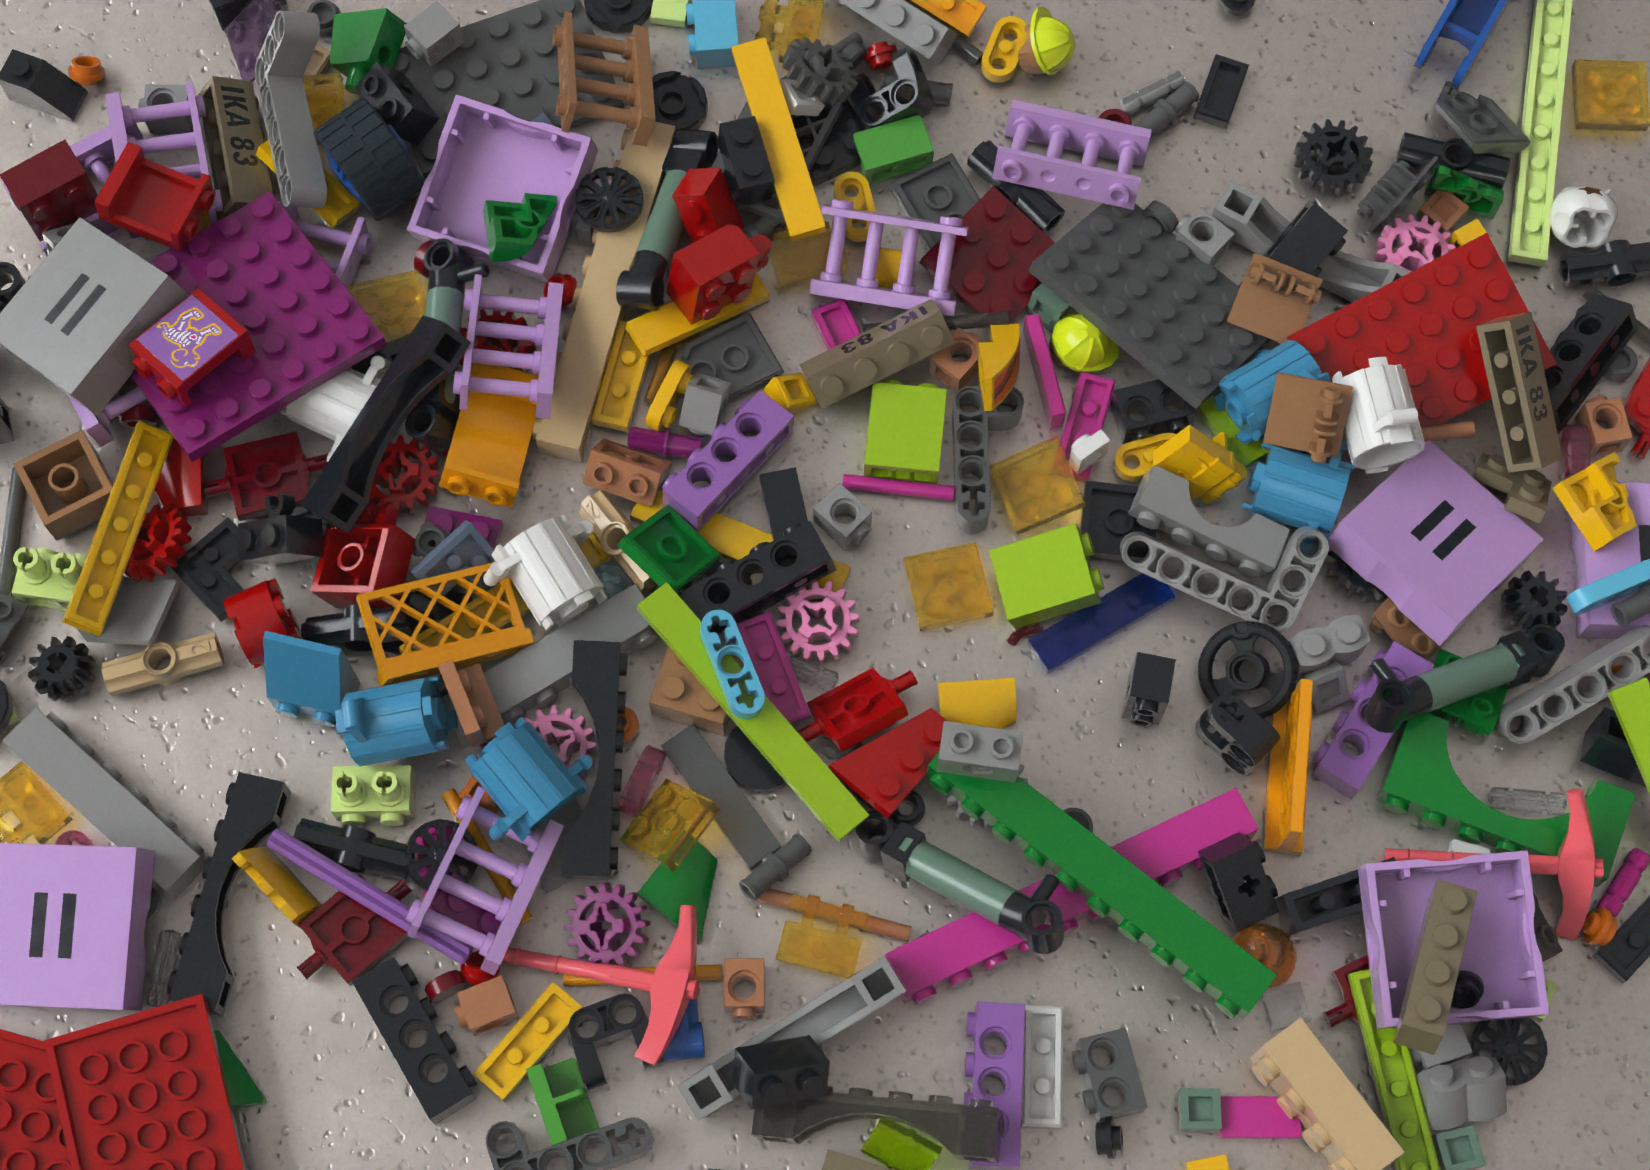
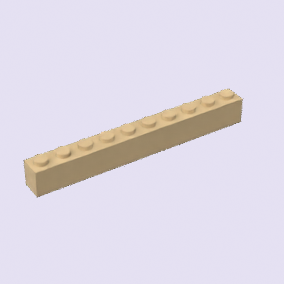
M655 122L647 147L632 144L631 129H625L623 132L621 150L624 151L621 161L615 160L613 168L619 167L627 170L628 173L638 179L644 196L643 210L639 218L624 230L617 232L593 230L592 244H595L592 255L587 254L582 268V275L585 276L583 286H577L575 289L572 307L576 309L573 318L567 319L564 325L562 339L565 340L563 351H557L550 419L536 418L533 427L532 439L536 440L540 454L578 463L583 462L593 428L592 414L620 320L625 321L628 307L619 306L617 302V281L622 271L629 270L665 178L662 165L669 148H672L676 126ZM622 179L620 186L627 183L628 181ZM632 190L627 194H636L637 192L636 190ZM626 204L630 208L636 207V204ZM622 212L618 214L622 220L627 218ZM606 216L604 222L605 224H610L612 221L611 216Z

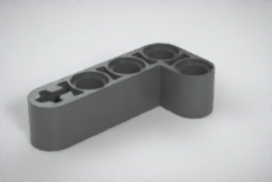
M980 386L963 387L955 394L952 410L955 520L959 529L966 534H978L985 530L988 525L991 509L988 431L1010 430L1021 421L1024 398L1023 394L1015 387L1012 388L1010 393L1000 403L1010 404L1014 407L1015 410L1008 413L1001 411L998 407L993 411H984ZM971 404L977 407L978 410L973 413H967L960 407ZM972 438L977 440L980 445L971 448L965 446L961 441ZM970 472L979 475L981 480L978 482H968L963 478V475ZM976 499L975 511L978 516H971L970 510H968L970 500Z
M635 1117L618 1121L531 1154L525 1136L512 1122H497L491 1126L485 1138L494 1170H547L549 1161L557 1156L567 1159V1170H611L646 1156L652 1149L654 1142L653 1134L647 1123ZM631 1129H636L638 1134L645 1133V1136L639 1139L640 1146L633 1148L630 1142L618 1145L622 1154L617 1156L615 1155V1148L608 1138L615 1135V1139L619 1143L629 1138L628 1131ZM504 1132H512L516 1135V1144L508 1152H500L496 1149L497 1138ZM595 1142L603 1143L607 1149L603 1160L596 1163L587 1161L585 1152L588 1146Z

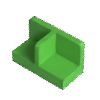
M920 115L853 134V141L861 160V174L868 180L869 186L905 176L933 162L934 149Z
M574 1058L546 1068L540 1063L526 1069L552 1146L599 1129L580 1070Z

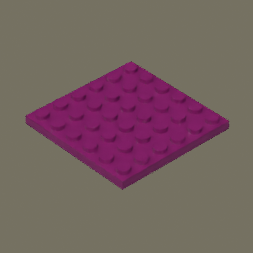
M268 192L198 232L193 241H187L182 252L170 248L148 261L171 277L189 295L197 288L204 292L248 331L256 352L245 361L234 352L188 390L192 403L187 407H184L176 399L169 401L157 388V382L151 376L148 379H144L134 368L130 377L191 462L387 346L385 337L273 194Z

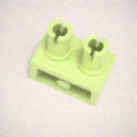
M27 547L19 548L13 556V562L18 569L11 593L17 600L29 606L66 611L87 554L75 553L72 555L68 553L66 555L64 552L58 553L47 548H37L36 550L33 548L28 550Z
M411 765L333 766L331 813L337 821H341L342 825L363 826L365 821L380 820L382 825L400 826L404 824V820H415L416 773Z

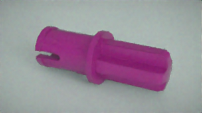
M631 427L627 444L630 448L662 453V458L669 455L688 459L697 448L702 446L703 438L670 433V429H666V432Z

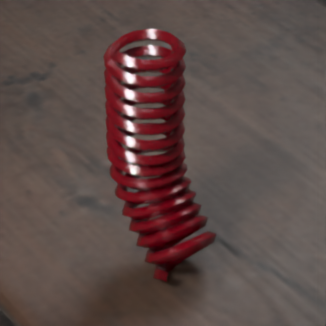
M1035 623V628L1034 624L1032 626L1027 625V629L1026 626L1019 627L1009 635L1006 641L1011 645H1017L1023 637L1037 633L1042 634L1043 627L1041 626L1040 629L1039 623Z

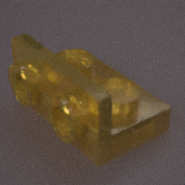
M829 221L825 222L826 232L792 242L788 230L773 233L774 241H771L772 249L770 256L777 285L820 276L821 272L826 270L832 227L830 228ZM844 247L840 271L849 269Z

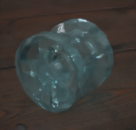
M603 564L594 569L604 586L603 589L608 590V592L604 591L607 596L606 600L628 588L626 575L618 566Z

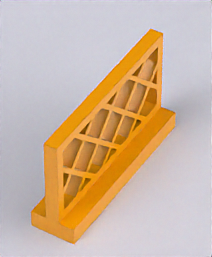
M488 563L358 594L356 600L377 664L378 672L376 677L379 687L440 674L438 665L453 660L456 669L476 663L479 664L514 655L533 644L534 640L530 628L525 629L509 578L499 581L500 588L496 596L476 586L481 575H485L492 564ZM475 577L472 583L465 580L468 578ZM455 582L468 590L460 605L440 595L445 584ZM439 586L436 592L430 589V587ZM419 591L431 598L424 614L404 604L410 592ZM472 593L491 603L483 619L464 608ZM403 594L400 600L393 597ZM502 594H503V597H504L505 602L502 601V600H500V597H501ZM383 600L395 607L387 623L372 615L369 602ZM436 601L455 612L447 628L428 617ZM495 607L509 614L513 627L501 630L487 622ZM399 610L419 621L411 637L391 626ZM460 615L479 626L473 637L465 639L451 631ZM423 624L443 634L437 646L429 648L415 640ZM376 627H378V628H380L381 630H383L382 633L380 634V636H379V634H378V631H377V628H376ZM483 629L490 632L480 635ZM387 633L407 644L401 655L386 659L381 643ZM447 638L454 641L444 644ZM411 647L418 650L415 652L408 653Z
M1301 679L1289 701L1279 711L1271 715V725L1277 730L1281 738L1268 753L1262 835L1263 852L1301 856L1303 853L1313 704H1311L1313 680Z

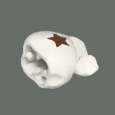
M1571 186L1564 188L1557 195L1551 207L1550 224L1554 236L1562 244L1573 248L1583 246L1595 248L1603 244L1611 235L1617 220L1616 195L1612 188L1605 191L1592 187Z

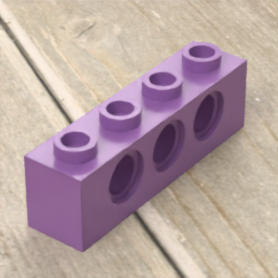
M761 390L752 399H744L736 409L735 416L728 424L725 422L721 423L713 432L711 441L703 449L699 447L690 455L687 460V466L679 474L674 472L667 478L662 487L663 508L669 504L687 523L699 532L793 433L794 415ZM751 431L756 433L757 436L747 437L742 433ZM722 456H729L734 460L730 462H722L718 458ZM705 481L710 485L707 487H697L694 483Z
M1395 641L1387 652L1380 648L1373 659L1374 661L1378 658H1383L1400 681L1429 671L1434 667V664ZM1375 673L1369 682L1363 679L1360 680L1350 699L1356 702L1350 713L1342 710L1331 730L1337 733L1331 744L1323 741L1312 759L1313 762L1318 764L1312 776L1351 800L1360 790L1394 733H1384L1373 729L1361 716V712L1365 710L1380 682ZM1350 742L1356 745L1359 750V756L1348 755L1343 750L1342 743Z
M977 1001L975 1013H967L966 1036L974 1037L973 1052H966L965 1077H972V1093H964L963 1117H970L971 1119L970 1134L963 1133L962 1158H969V1169L1018 1170L1020 1168L1025 1004ZM992 1036L1000 1038L1005 1044V1051L1000 1055L989 1054L983 1045L986 1038ZM990 1076L997 1077L1003 1083L1004 1092L998 1096L988 1095L982 1088V1081ZM986 1117H994L1001 1122L1002 1133L996 1137H989L982 1132L980 1122Z

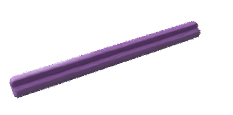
M281 829L273 831L267 841V846L271 850L403 930L409 931L412 923L405 919L411 907ZM422 923L415 936L460 964H464L473 951L472 946Z

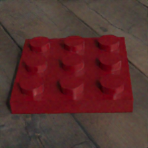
M993 186L961 218L962 226H968L969 233L967 236L956 235L948 290L988 328L992 324H1011L1027 308L1032 292L1042 283L1028 270L1032 262L1055 243ZM941 239L919 262L934 277Z

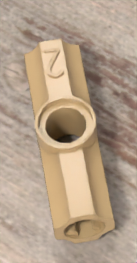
M599 490L594 494L588 495L580 503L581 507L578 513L584 520H589L593 524V531L600 539L602 549L617 560L641 592L647 594L654 589H658L659 586L617 546L622 537L635 529L605 491Z
M215 632L172 644L154 643L149 645L143 652L103 662L101 670L108 693L112 697L155 684L171 686L184 676L224 666V657L218 637ZM171 658V662L166 669L155 670L160 660Z

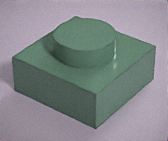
M1041 283L1032 292L1026 312L1029 315L1038 314L1041 317L1043 326L1052 333L1054 325L1067 314L1070 305Z
M1180 1088L1178 1090L1179 1131L1222 1130L1220 1089Z
M1474 1125L1437 1133L1432 1136L1441 1170H1472L1486 1165Z

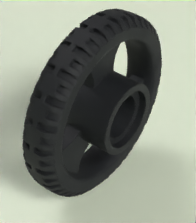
M1243 621L1225 626L1207 641L1199 659L1198 678L1202 692L1210 704L1221 695H1233L1237 689L1256 690L1262 686L1270 692L1272 699L1260 706L1250 708L1261 718H1266L1279 711L1289 701L1298 680V662L1292 646L1279 631L1263 623ZM1259 636L1268 640L1278 650L1283 661L1284 671L1280 673L1270 672L1268 661L1262 655L1254 652V645ZM1230 640L1236 646L1237 653L1227 662L1226 677L1213 679L1212 666L1214 658L1222 645ZM1246 660L1252 661L1257 668V674L1250 682L1244 681L1239 674V668ZM1230 705L1225 708L1231 715L1235 711Z

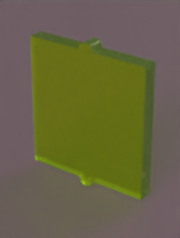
M882 1115L860 1151L885 1164L888 1169L929 1170L940 1155L943 1147L920 1136L914 1129H907Z

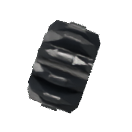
M1529 570L1524 571L1521 578L1513 577L1508 582L1509 589H1505L1501 595V599L1507 603L1502 608V614L1513 615L1510 627H1514L1518 623L1522 624L1524 635L1529 632L1531 627L1538 624L1550 625L1556 628L1561 623L1559 616H1564L1568 609V606L1562 603L1567 597V591L1555 589L1559 584V578L1553 579L1551 582L1546 581L1545 570L1540 571L1536 577ZM1532 599L1538 602L1536 607L1530 603Z
M52 636L50 647L46 648L42 644H37V649L41 655L40 657H29V663L35 668L28 672V677L32 682H36L35 689L39 694L47 693L52 701L57 702L62 694L66 700L73 701L74 690L76 689L81 693H87V688L83 682L95 680V674L89 669L96 665V661L92 656L88 655L89 648L84 643L76 645L75 639L69 636L61 643L57 637ZM64 664L67 668L60 673L58 668Z

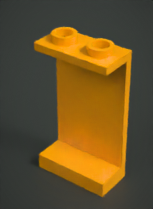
M473 364L471 374L472 377L531 383V379L539 380V376L516 369L484 364ZM469 392L467 410H460L439 487L448 489L456 495H469L483 499L492 505H504L512 508L536 420V402H529L527 397Z

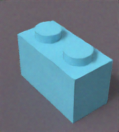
M693 0V3H686L687 24H694L695 34H688L690 56L697 55L698 69L736 66L731 51L732 46L739 45L735 0Z

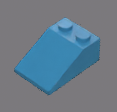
M265 631L263 647L267 699L276 708L275 712L289 718H298L299 714L313 717L312 721L317 724L335 727V710L341 709V703L345 694L358 691L361 683L342 649Z

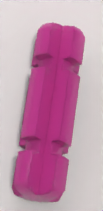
M1634 848L1628 853L1624 860L1625 864L1620 866L1606 889L1607 894L1602 896L1596 909L1604 907L1611 911L1613 917L1618 916L1624 906L1623 903L1628 900L1642 877L1641 873L1646 870L1650 863V855L1639 848Z

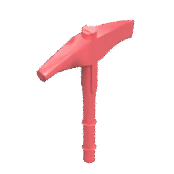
M1570 789L1567 791L1570 810L1569 825L1558 850V856L1528 854L1531 874L1558 876V883L1562 892V907L1554 931L1559 937L1577 940L1589 909L1594 878H1602L1604 876V865L1602 858H1595L1593 832L1584 792L1582 789ZM1385 848V860L1394 857L1396 861L1416 859L1451 861L1469 855L1481 854L1453 852V850L1446 852L1410 850L1409 848Z
M692 905L680 906L679 924L669 949L656 967L655 972L619 965L586 962L565 958L562 955L554 956L522 950L520 947L518 949L508 947L502 962L514 964L516 967L520 965L552 971L555 974L574 975L611 985L650 992L651 1012L649 1024L634 1057L656 1065L673 1039L685 1014L689 1000H695L699 997V980H695L697 959L696 907Z

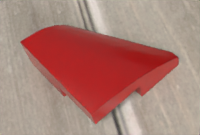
M173 438L157 481L155 492L163 506L169 504L173 509H178L185 517L208 515V498L205 495L203 482H207L204 476V455L191 462L179 443Z

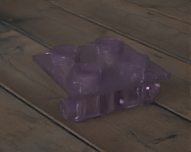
M253 0L224 29L242 80L252 82L255 80L257 58L276 13L282 10L281 4L276 0Z

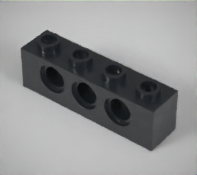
M1593 293L1587 302L1577 310L1574 319L1565 331L1558 335L1555 344L1550 349L1557 364L1544 370L1558 435L1639 329L1632 304Z
M808 521L805 524L797 523L790 526L783 532V536L770 543L762 542L750 550L749 555L738 561L731 560L723 563L717 568L716 573L704 580L696 579L689 582L678 595L701 622L708 612L724 610L733 616L736 623H739L757 615L837 569L811 521ZM785 556H797L793 565L788 567L780 566V562ZM755 573L764 574L762 581L757 585L751 586L746 584L751 575ZM730 592L726 602L722 604L713 603L718 593ZM714 621L709 631L711 633L716 632L719 636L724 633L727 626H719L717 621Z
M392 957L352 981L428 1118L435 1125L477 1100L472 1091L474 1087L478 1086L467 1065L461 1068L458 1067L452 1056L458 1052V1049L447 1031L441 1034L438 1032L433 1020L439 1016L427 996L421 1000L413 987L419 984V981L408 963L401 966L395 957ZM400 995L407 996L408 1005L403 1012L394 1014L389 1011V1005L393 998ZM417 1029L427 1031L428 1037L424 1045L418 1048L409 1047L408 1039L413 1031ZM437 1063L446 1064L447 1074L445 1078L439 1082H430L428 1080L429 1069Z

